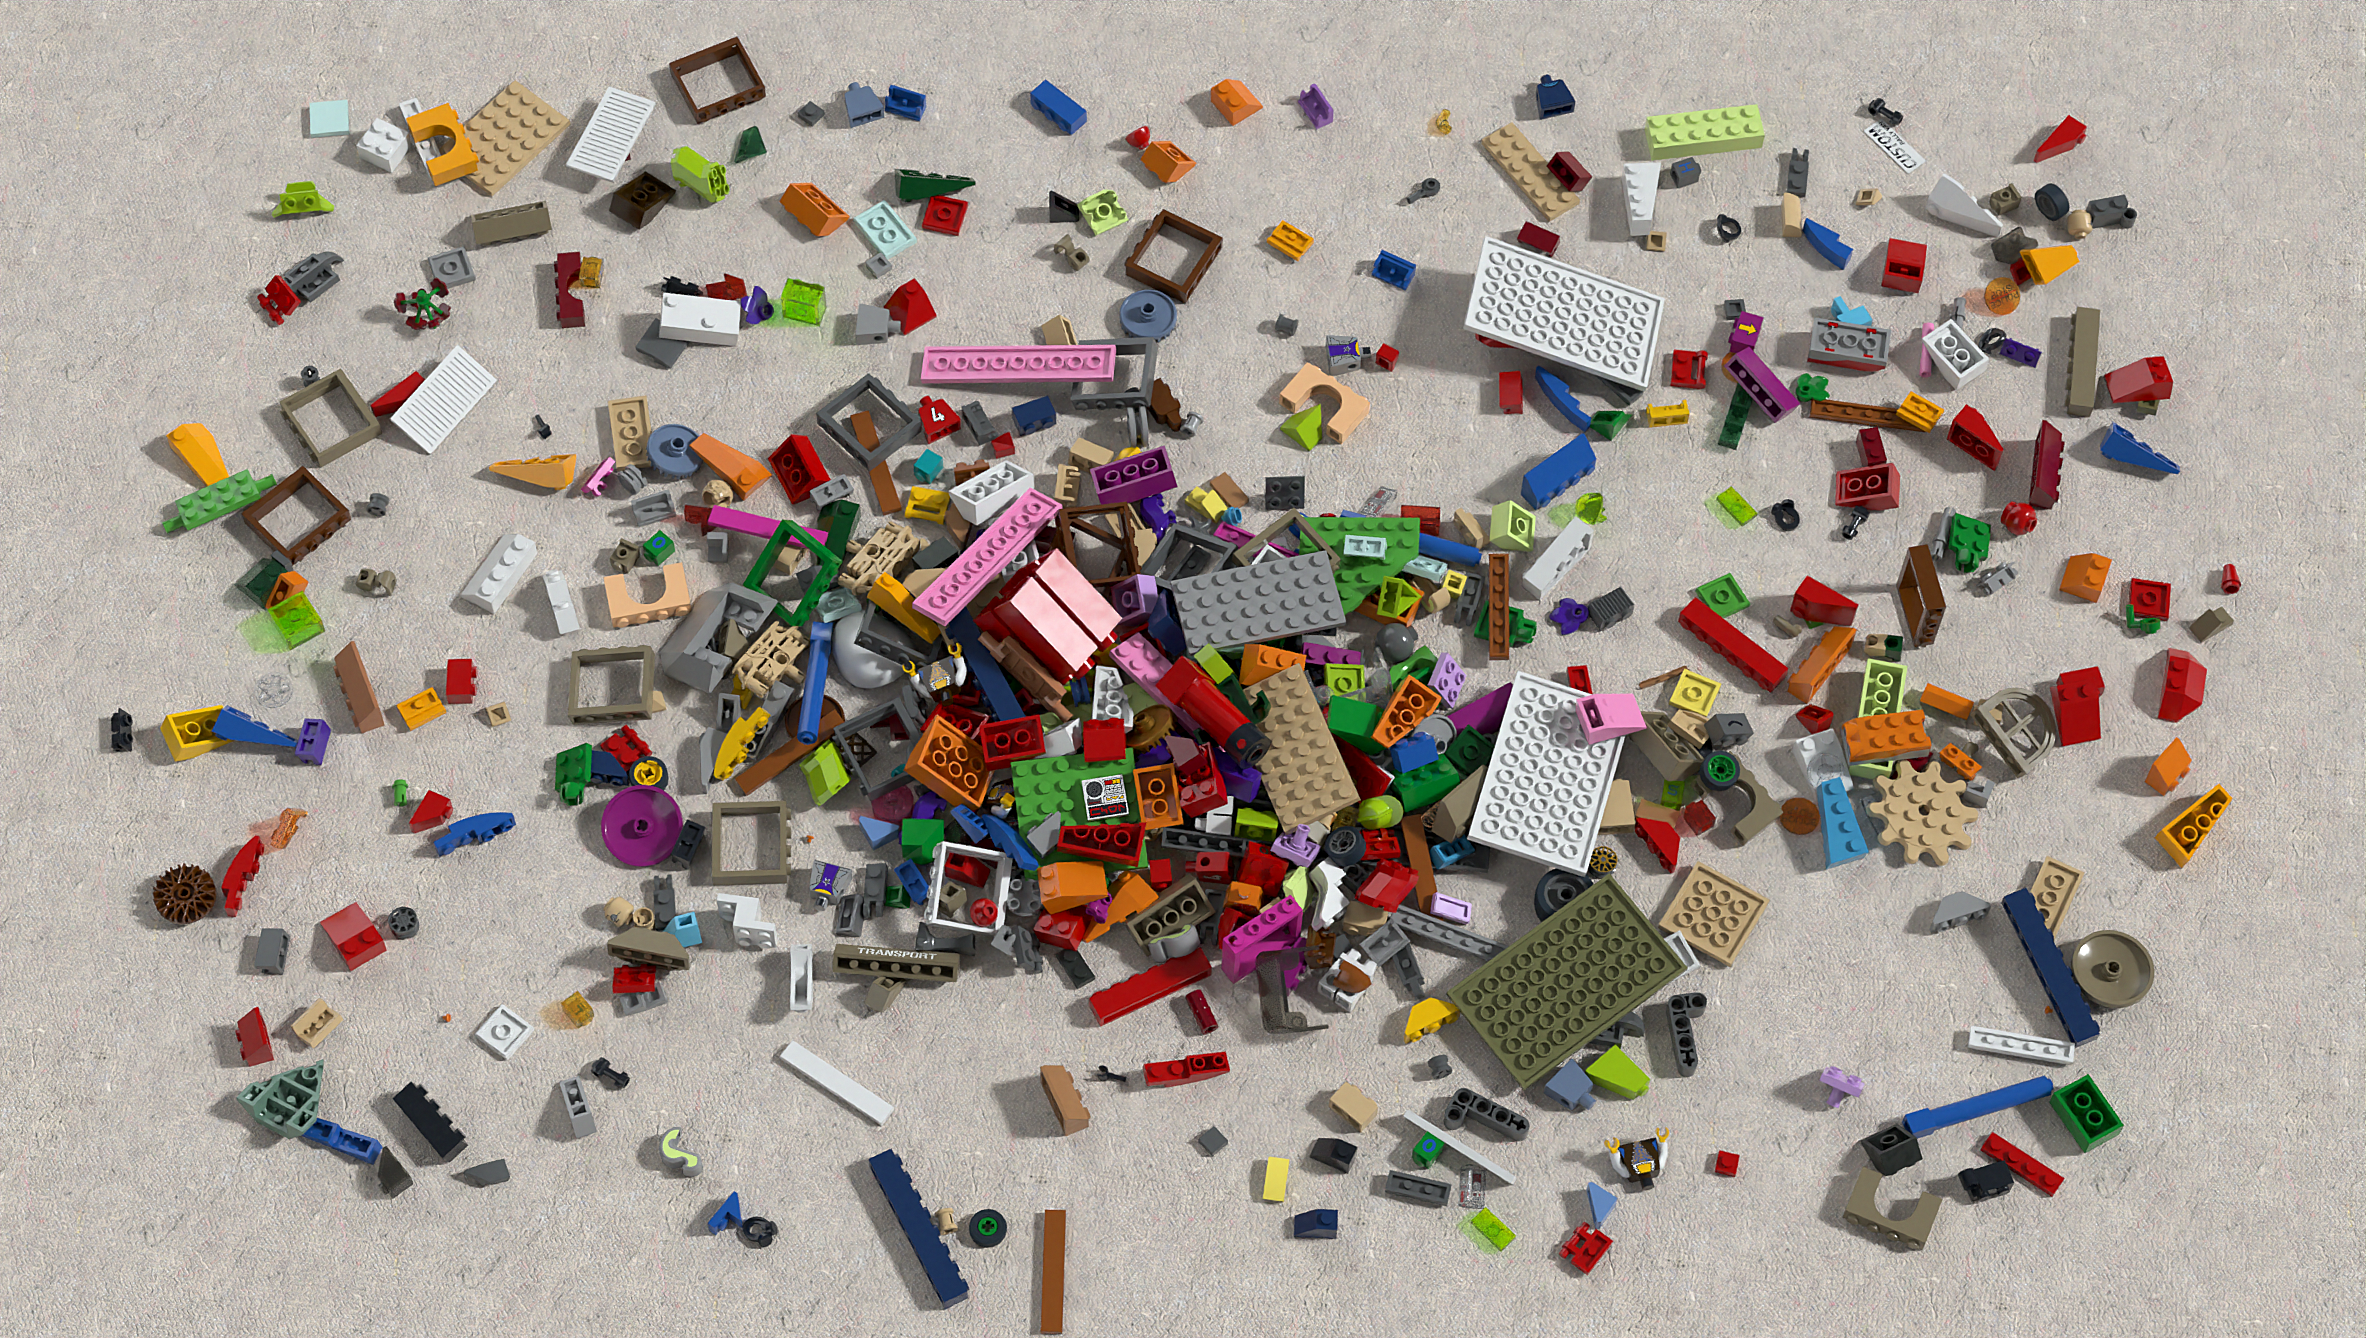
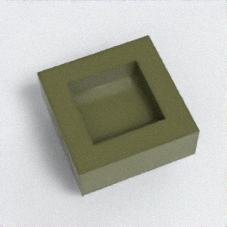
M2160 400L2139 401L2137 412L2156 416Z

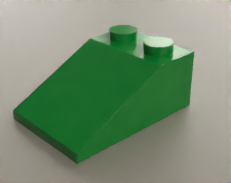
M1336 695L1330 696L1327 726L1331 733L1370 756L1386 749L1371 738L1385 711L1384 709L1370 703Z

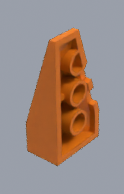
M1131 871L1120 873L1118 878L1107 889V892L1111 894L1112 902L1108 906L1106 922L1099 924L1092 916L1081 941L1089 943L1109 931L1110 925L1126 921L1125 916L1135 910L1137 913L1144 910L1159 898L1158 895L1138 874Z

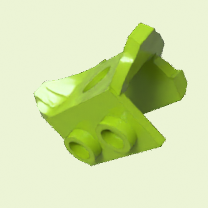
M313 181L287 183L285 189L287 193L279 194L281 203L274 209L272 216L275 218L282 214L319 210L333 212L334 205L322 197L318 190H315L316 185Z

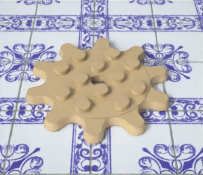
M1900 760L1896 764L1898 772L1896 780L1888 779L1883 775L1874 778L1873 785L1881 792L1882 800L1869 803L1866 807V812L1871 817L1880 818L1885 824L1884 830L1877 837L1880 844L1887 846L1893 842L1901 843L1904 847V860L1909 864H1915L1919 859V855L1926 852L1931 854L1935 863L1940 866L1946 865L1949 861L1948 846L1955 845L1962 850H1967L1971 847V838L1963 831L1962 825L1967 822H1975L1978 819V811L1975 808L1964 806L1960 801V796L1966 790V783L1963 780H1955L1952 783L1945 782L1940 776L1941 766L1938 762H1929L1926 765L1925 771L1920 773L1912 768L1909 761ZM1924 807L1928 815H1921L1919 808Z

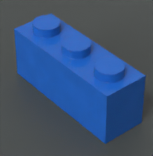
M1046 79L1030 92V104L1035 110L1041 111L1048 120L1058 124L1062 131H1067L1070 135H1073L1087 122V111Z

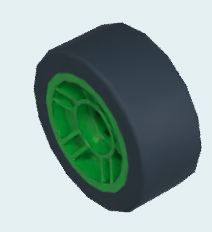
M1714 751L1707 755L1700 765L1699 774L1701 781L1711 790L1718 792L1726 791L1735 784L1740 776L1739 762L1729 752ZM1717 768H1719V770L1723 773L1719 774L1717 772Z

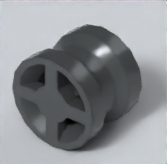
M372 493L369 498L370 504L366 508L367 512L374 516H385L387 511L385 507L389 504V498L380 493Z
M1438 1055L1429 1059L1428 1066L1432 1068V1077L1434 1079H1441L1452 1073V1068L1447 1063V1055Z

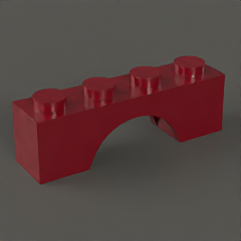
M580 251L557 253V261H554L555 273L558 272V277H555V288L559 289V293L555 294L556 305H560V310H556L557 321H561L562 329L585 327L583 300L577 299L569 293L571 285L583 278Z

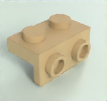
M1462 508L1454 512V526L1461 532L1469 545L1481 549L1491 543L1489 536L1470 512L1465 513Z
M319 998L291 1025V1028L301 1041L314 1049L344 1019L339 1013L329 1008L323 999Z

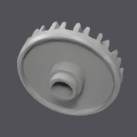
M1433 712L1429 717L1422 719L1420 724L1413 728L1411 732H1408V736H1404V739H1408L1417 732H1426L1434 737L1437 753L1442 754L1457 738V732L1453 722L1448 717Z

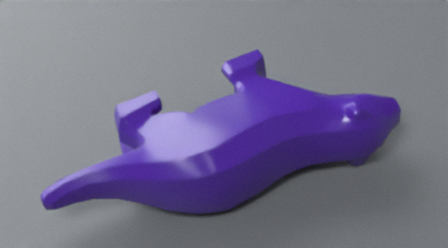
M1161 493L1142 498L1139 510L1141 518L1152 528V532L1156 534L1157 546L1166 535L1169 524H1177L1176 516L1172 510L1164 514L1161 507L1165 505L1162 501L1164 498Z
M934 791L926 793L916 801L911 819H933L934 812L939 807L940 811L944 812L948 802L944 798H937L939 795ZM902 829L898 834L900 845H902Z

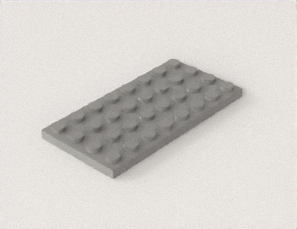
M1326 550L1173 580L1170 583L1189 656H1194L1208 643L1216 651L1244 646L1245 644H1254L1346 625V619Z

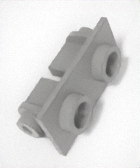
M2015 562L2001 563L1995 567L1997 571L1993 574L1988 572L1981 577L1982 581L1976 584V586L1983 585V592L1986 595H1992L2002 587L1999 580H2001L2003 585H2006L2016 578L2018 572L2015 568L2011 567Z

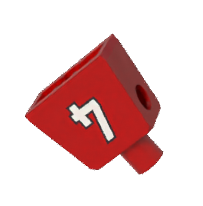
M930 396L921 398L920 404L922 407L918 409V415L922 420L921 427L928 444L961 430L960 417L944 399H938L933 402Z
M1229 852L1197 853L1196 861L1186 860L1185 871L1187 873H1196L1201 882L1230 885L1234 878L1235 865Z

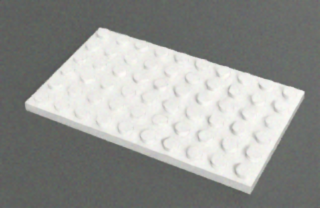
M1485 236L1463 329L1645 392L1665 298Z
M1517 671L1467 837L1468 840L1582 877L1586 876L1625 735L1588 744L1576 714V699L1592 694Z

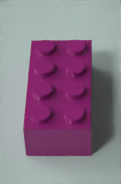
M1165 445L1090 469L1100 504L1131 503L1178 487Z

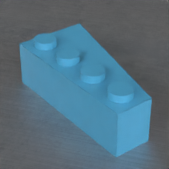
M1841 777L1821 782L1816 791L1819 814L1821 816V833H1823V849L1827 870L1863 859L1869 851Z

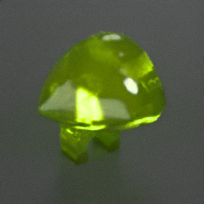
M1586 493L1576 500L1575 513L1582 521L1594 525L1596 522L1602 523L1607 520V516L1601 514L1605 511V507H1603V496L1600 493Z

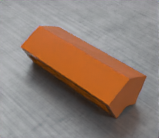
M1927 683L1920 702L1964 720L1968 719L1974 702L1929 683Z

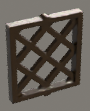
M857 732L844 738L847 744L852 746V754L861 755V760H856L860 767L877 754V751ZM855 737H858L862 743L854 742ZM854 746H862L861 751H854ZM864 746L871 749V752H864ZM845 767L846 772L851 776L850 769Z

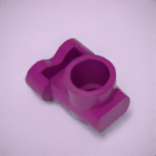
M1108 893L1106 898L1087 903L1086 913L1093 916L1099 924L1106 922L1108 906L1112 902L1111 894Z

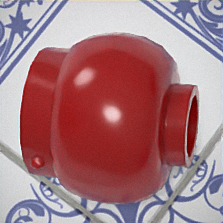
M2011 501L2003 510L2001 523L2005 525L2010 533L2025 535L2028 532H2032L2037 525L2036 512L2027 503Z

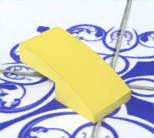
M1268 1157L1263 1199L1284 1202L1290 1159Z

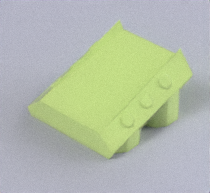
M1102 190L1077 204V207L1095 235H1100L1129 221L1124 208L1120 207L1117 202L1118 196L1113 190Z
M1298 866L1295 870L1285 872L1283 890L1286 897L1291 895L1303 909L1304 914L1318 894L1314 892L1307 871L1309 868Z

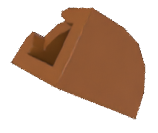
M1343 960L1339 967L1341 971L1333 980V985L1350 993L1362 992L1372 984L1370 978L1361 969Z

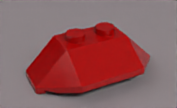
M2168 648L2158 719L2179 722L2182 718L2202 706L2207 669L2187 651Z

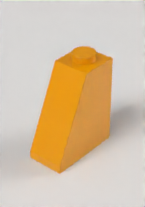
M2072 245L2023 249L2019 251L2035 285L2048 284L2080 262L2077 257V251Z

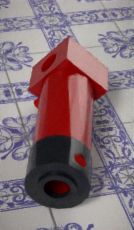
M1181 656L1155 686L1172 704L1184 709L1241 769H1247L1257 764L1268 752L1271 745L1270 739L1214 686L1215 681L1197 663Z

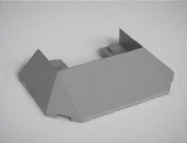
M732 582L706 591L660 651L664 675L711 693L733 664L730 658L705 648L712 637H714L723 623L730 618L734 619L738 626L756 632L778 601Z

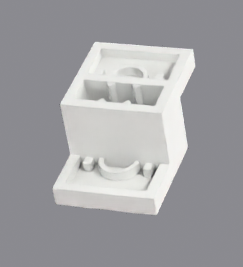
M718 893L717 905L719 916L724 920L733 921L736 943L742 946L758 945L764 949L777 947L778 939L775 923L761 922L762 914L759 898Z

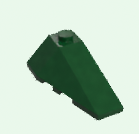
M895 169L894 171L896 196L903 202H912V199L919 200L976 184V181L970 177L946 175V178H943V175L933 172L927 176L918 170Z
M840 499L822 507L817 519V530L828 532L825 547L841 559L843 563L847 553L846 545L853 538L861 517L860 504ZM817 556L816 566H823L825 562Z

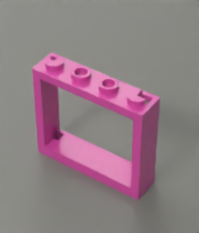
M1291 895L1223 938L1221 969L1233 984L1279 955L1283 947L1293 946L1296 940L1300 938L1303 909ZM1285 930L1289 931L1287 935L1284 933ZM1234 937L1236 941L1231 944L1228 940Z

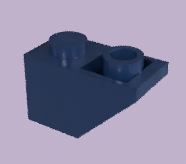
M592 750L590 781L596 784L603 782L614 786H628L627 773L612 753Z

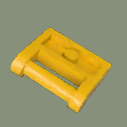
M912 486L905 510V518L925 519L944 525L945 512L948 510L951 499L949 493ZM914 508L939 512V514L914 510Z

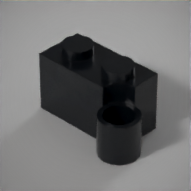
M2005 1160L1976 1169L1967 1168L1958 1173L1963 1189L1967 1191L1971 1202L1977 1200L1983 1202L1997 1194L1998 1196L2006 1195L2014 1185Z

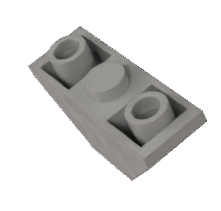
M1963 891L1945 896L1929 930L1931 933L1935 931L1943 932L1954 925L1962 926L1973 919L1981 920L1988 915L1991 905L1989 902Z

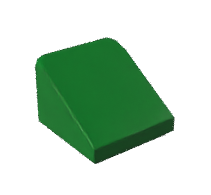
M903 884L887 887L886 904H884L886 907L910 908L911 897Z

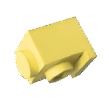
M1448 570L1447 574L1442 578L1439 590L1446 587L1450 597L1457 599L1462 593L1467 576Z

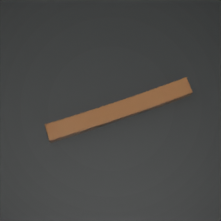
M1682 666L1658 677L1639 683L1641 689L1682 675L1687 666Z

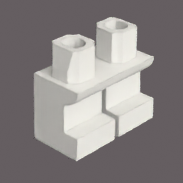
M1227 796L1228 804L1208 811L1207 818H1196L1195 829L1206 831V833L1231 836L1232 817L1230 816H1233L1234 797Z

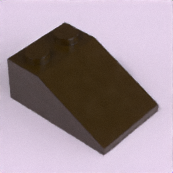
M645 171L614 192L609 211L640 230L654 219L673 197L676 190Z

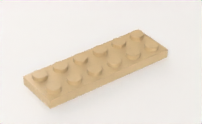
M1513 122L1482 139L1481 144L1549 222L1580 204V199L1574 192H1569L1546 167L1548 162Z

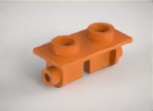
M1949 743L1939 752L1941 761L1952 769L1957 767L1956 772L1963 776L1965 780L1969 779L1972 781L1976 776L1975 774L1982 768V766L1952 743Z

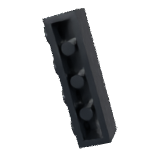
M411 1081L392 1099L444 1160L451 1162L468 1146L464 1140L466 1136L459 1128L455 1130L451 1125L453 1120L446 1113L442 1114L439 1111L441 1106L433 1098L429 1099L427 1089L422 1084L417 1085Z

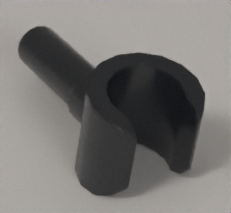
M537 414L535 418L541 426L538 433L543 439H546L552 434L550 426L545 424L540 415Z
M1104 1065L1098 1067L1100 1071L1106 1072L1103 1075L1097 1074L1100 1081L1115 1079L1126 1082L1127 1077L1109 1072L1108 1068Z

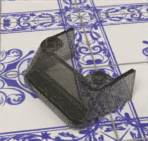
M1319 945L1262 951L1257 954L1255 968L1262 1025L1267 1033L1284 1034L1329 1029V1025L1325 1023L1307 1025V1019L1303 1013L1298 1011L1289 1012L1284 975L1285 970H1292L1299 964V952L1318 950Z

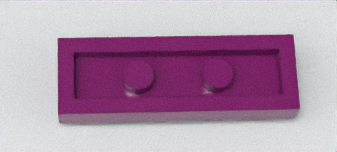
M1303 642L1301 646V654L1306 655L1305 664L1324 667L1323 665L1326 663L1360 665L1361 652L1308 642Z

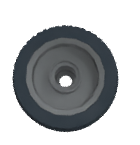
M1558 868L1546 873L1539 881L1534 896L1536 915L1541 923L1594 885V883L1587 874L1585 877Z

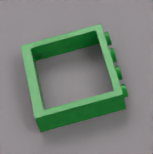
M782 519L744 581L743 586L773 598L761 588V585L788 540L793 535L825 562L794 614L779 602L773 608V611L791 626L803 627L804 623L809 620L812 610L819 604V599L823 592L829 588L831 579L838 573L837 570L842 560L796 522Z

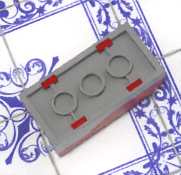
M1814 318L1807 362L1869 372L1885 370L1891 330Z

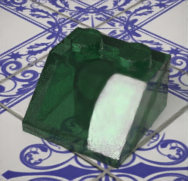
M262 558L234 585L264 609L279 575L288 571L275 560Z

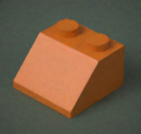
M1225 79L1211 88V102L1232 126L1263 108L1262 104L1239 80Z
M1151 141L1140 159L1148 170L1159 175L1158 178L1165 183L1177 182L1197 164L1171 141Z
M2095 553L2070 556L2059 590L2097 603L2112 559Z
M2176 737L2152 764L2145 779L2148 785L2163 796L2168 791L2173 792L2179 784L2178 780L2180 777L2184 779L2191 770L2189 765L2192 760L2179 738Z

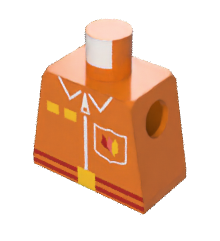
M1232 881L1226 890L1223 908L1229 907L1242 913L1258 916L1259 910L1263 908L1265 895L1259 886Z

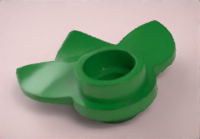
M1808 373L1802 374L1797 380L1796 396L1802 402H1808L1811 399L1817 401L1826 400L1830 397V394L1825 391L1829 381L1823 376L1812 378Z

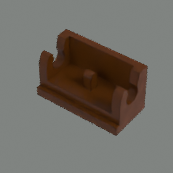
M1312 925L1308 927L1304 957L1310 970L1332 967L1336 935L1335 933H1322V931H1329L1330 926L1326 929L1321 927L1317 932L1313 929Z

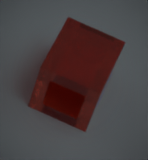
M1700 800L1696 803L1691 802L1685 807L1683 819L1695 835L1699 836L1714 827L1716 817L1704 801Z

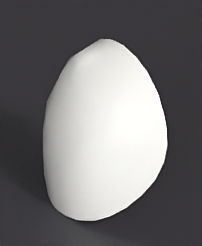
M865 610L844 616L833 631L832 652L840 673L849 683L860 688L881 687L891 683L905 673L902 665L854 644ZM873 612L868 630L916 651L914 641L903 628L892 620Z

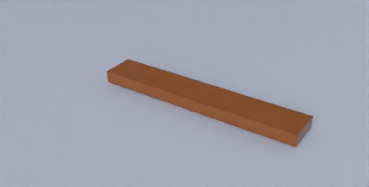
M1811 399L1809 418L1926 432L1896 415L1898 409Z
M869 410L850 415L858 442L870 453L881 446ZM884 460L870 472L868 471L883 516L902 511L886 460Z
M1489 554V661L1509 660V554Z
M834 709L820 719L818 737L815 743L805 745L798 741L797 736H795L736 777L735 780L747 796L828 739L835 736L833 728L844 723L843 719Z
M1421 814L1402 817L1400 822L1411 868L1419 871V878L1414 886L1419 911L1443 921V917L1430 913L1432 896L1437 892Z
M1045 1210L1041 1334H1062L1066 1210Z

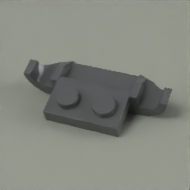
M326 251L317 255L313 253L284 275V281L296 296L300 294L311 303L340 281L339 276L332 271L330 264L336 260L342 263L344 260L334 252Z
M1631 1011L1589 1043L1608 1047L1616 1045L1621 1049L1623 1033L1627 1034L1628 1029H1633L1640 1036L1644 1037L1645 1025L1641 1018Z

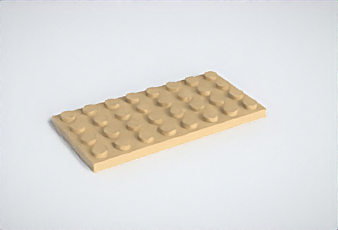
M1300 663L1243 690L1251 705L1257 700L1256 693L1261 690L1265 692L1271 704L1268 716L1256 725L1270 739L1271 745L1265 756L1255 765L1257 770L1262 773L1261 779L1286 835L1297 831L1299 824L1310 825L1361 800Z

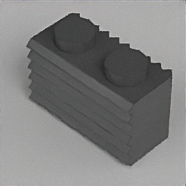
M1620 586L1588 605L1589 616L1599 630L1605 627L1609 629L1619 619L1625 620L1633 614L1635 604Z

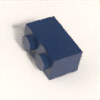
M1048 395L1012 407V419L1020 436L1030 435L1037 430L1048 429L1057 424L1056 412Z

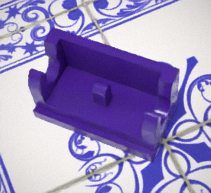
M304 719L295 755L305 764L308 763V760H312L315 765H322L331 729L323 719Z

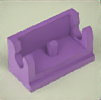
M1314 83L1310 85L1308 93L1304 90L1301 91L1298 103L1317 130L1333 122L1334 110Z

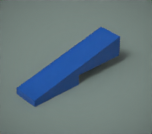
M317 1118V1121L301 1135L371 1165H374L383 1148L377 1139L343 1129L339 1124Z

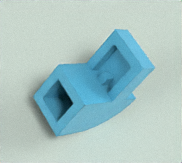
M1841 296L1834 298L1831 313L1836 318L1835 321L1871 326L1873 320L1863 305L1849 310Z

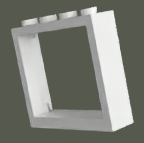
M944 841L938 843L933 849V858L935 860L934 866L930 870L932 882L927 891L929 904L924 913L926 925L995 937L1000 927L1004 925L1013 859L1008 858L1006 853ZM945 852L998 861L993 902L998 908V917L989 928L936 919Z

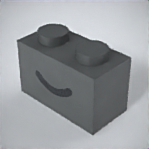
M1745 713L1715 714L1704 724L1713 745L1728 746L1737 744L1740 746L1747 743L1748 738L1754 734Z

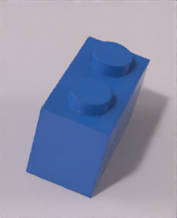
M1417 732L1413 737L1400 739L1389 747L1394 768L1401 773H1406L1439 759L1434 737L1426 732Z

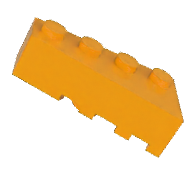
M2220 784L2216 785L2165 826L2154 838L2176 863L2183 868L2233 798Z

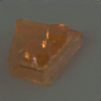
M286 808L280 815L279 820L281 822L272 834L270 845L278 849H285L299 828L296 826L300 816L306 817L308 811L300 808Z

